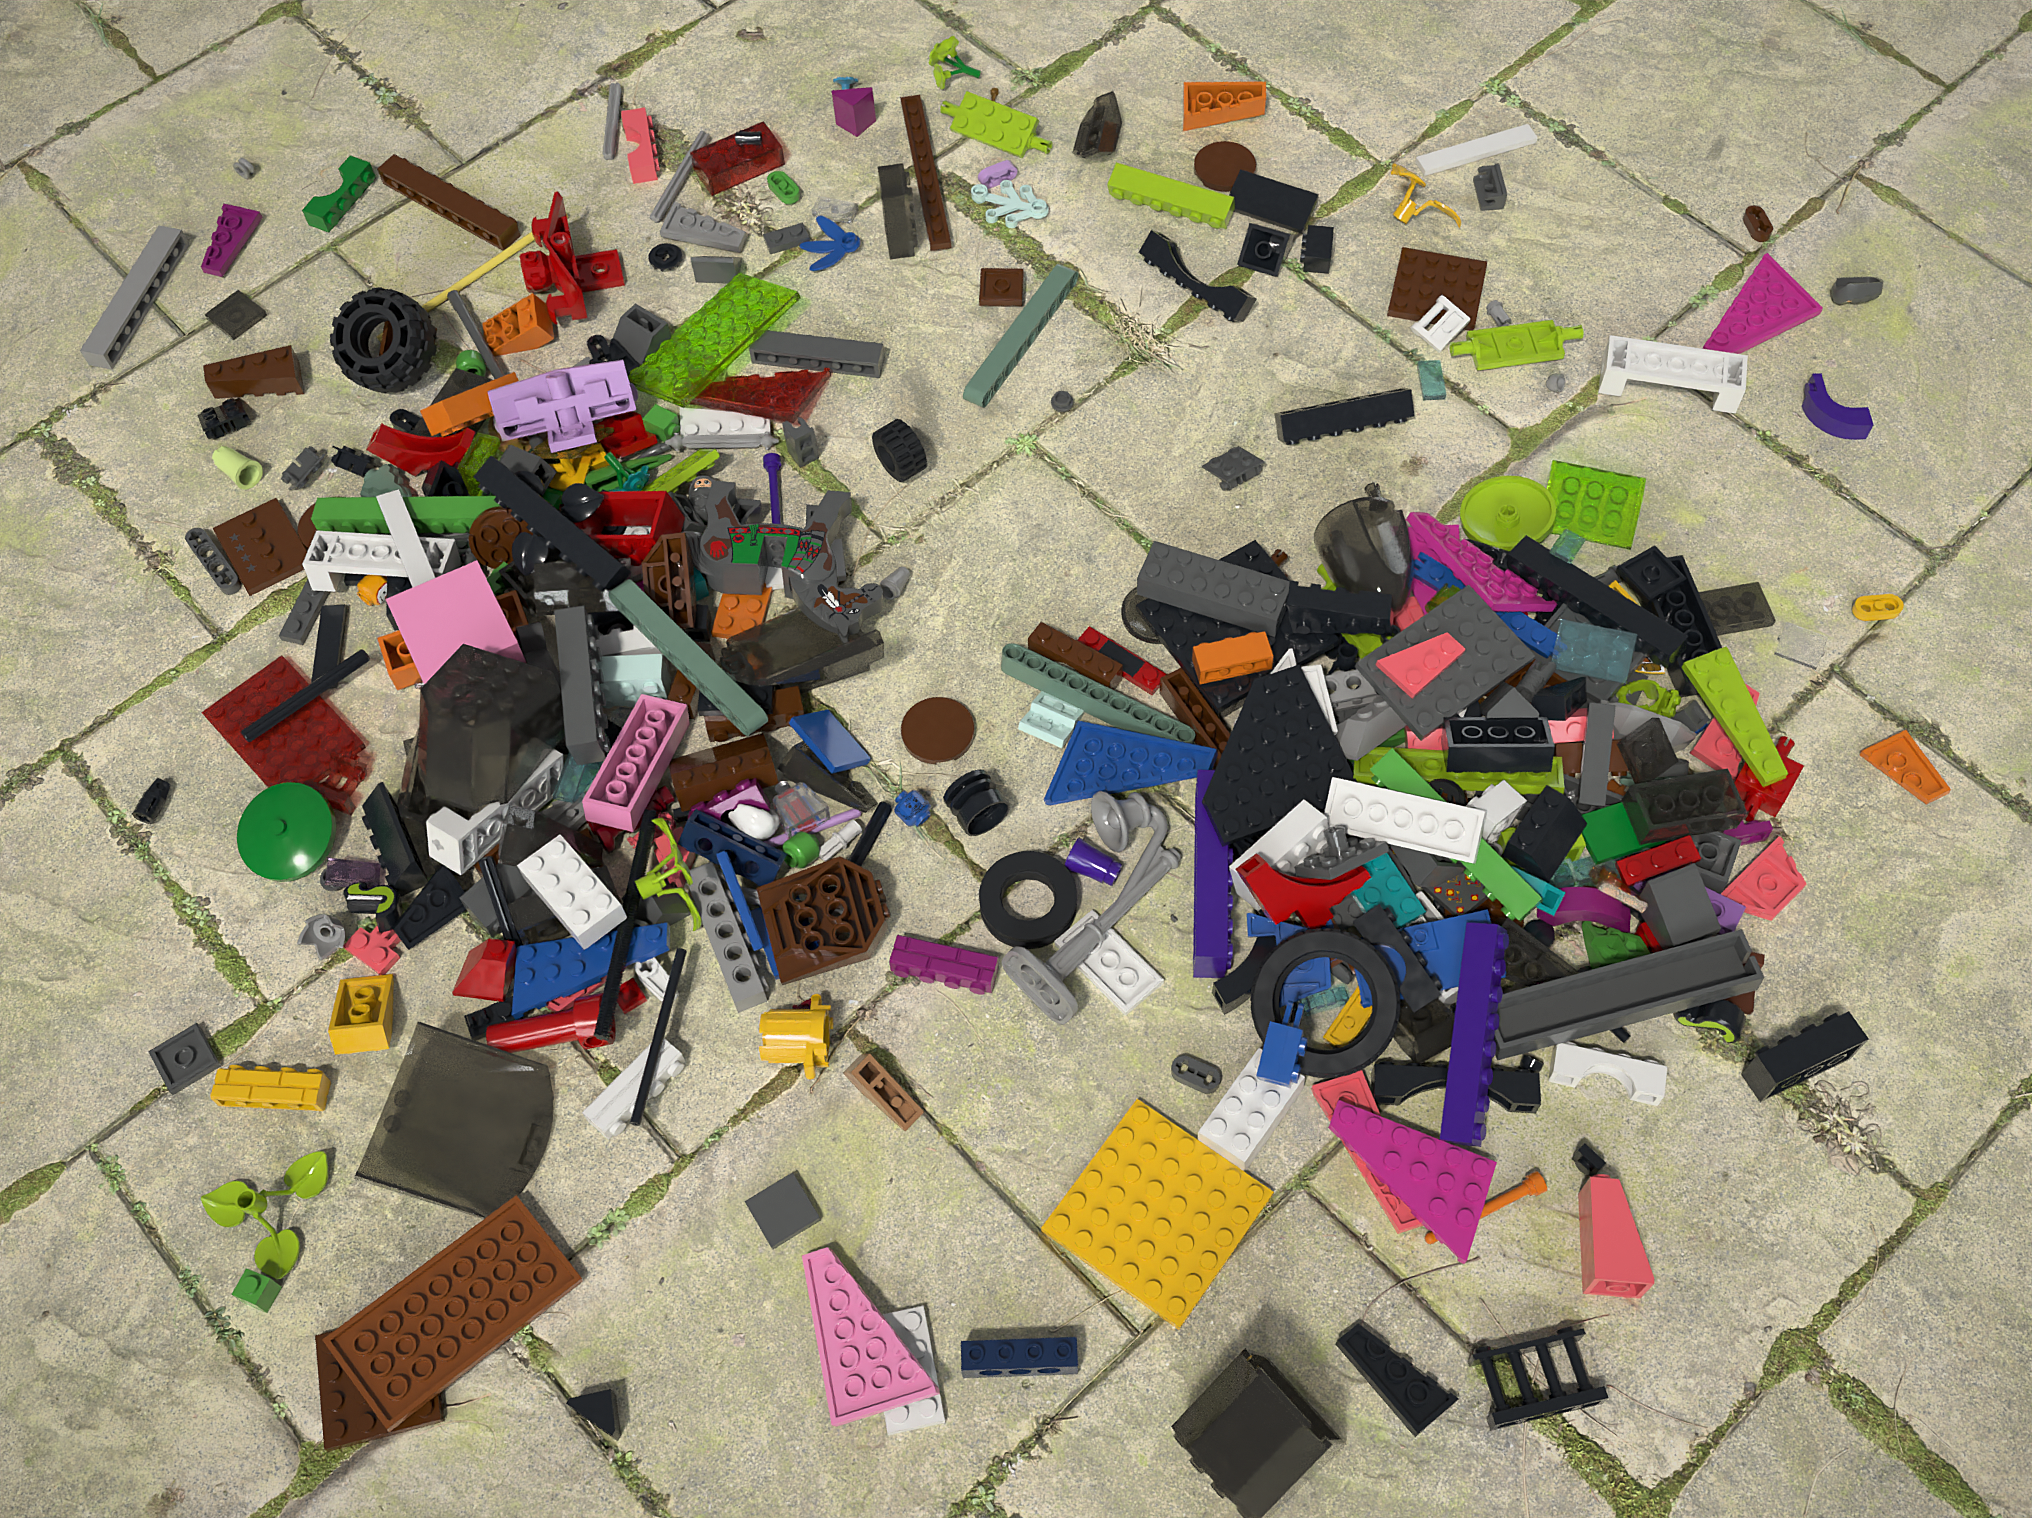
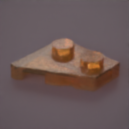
M1593 866L1588 875L1597 889L1642 913L1649 905L1623 884L1621 880L1616 878L1617 874L1606 867L1600 870Z

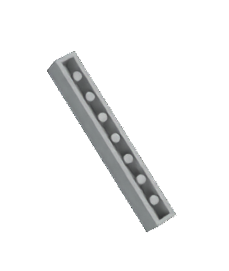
M159 225L154 234H152L149 242L142 250L125 280H123L122 285L113 296L88 339L82 345L80 352L89 365L113 370L189 246L181 229Z

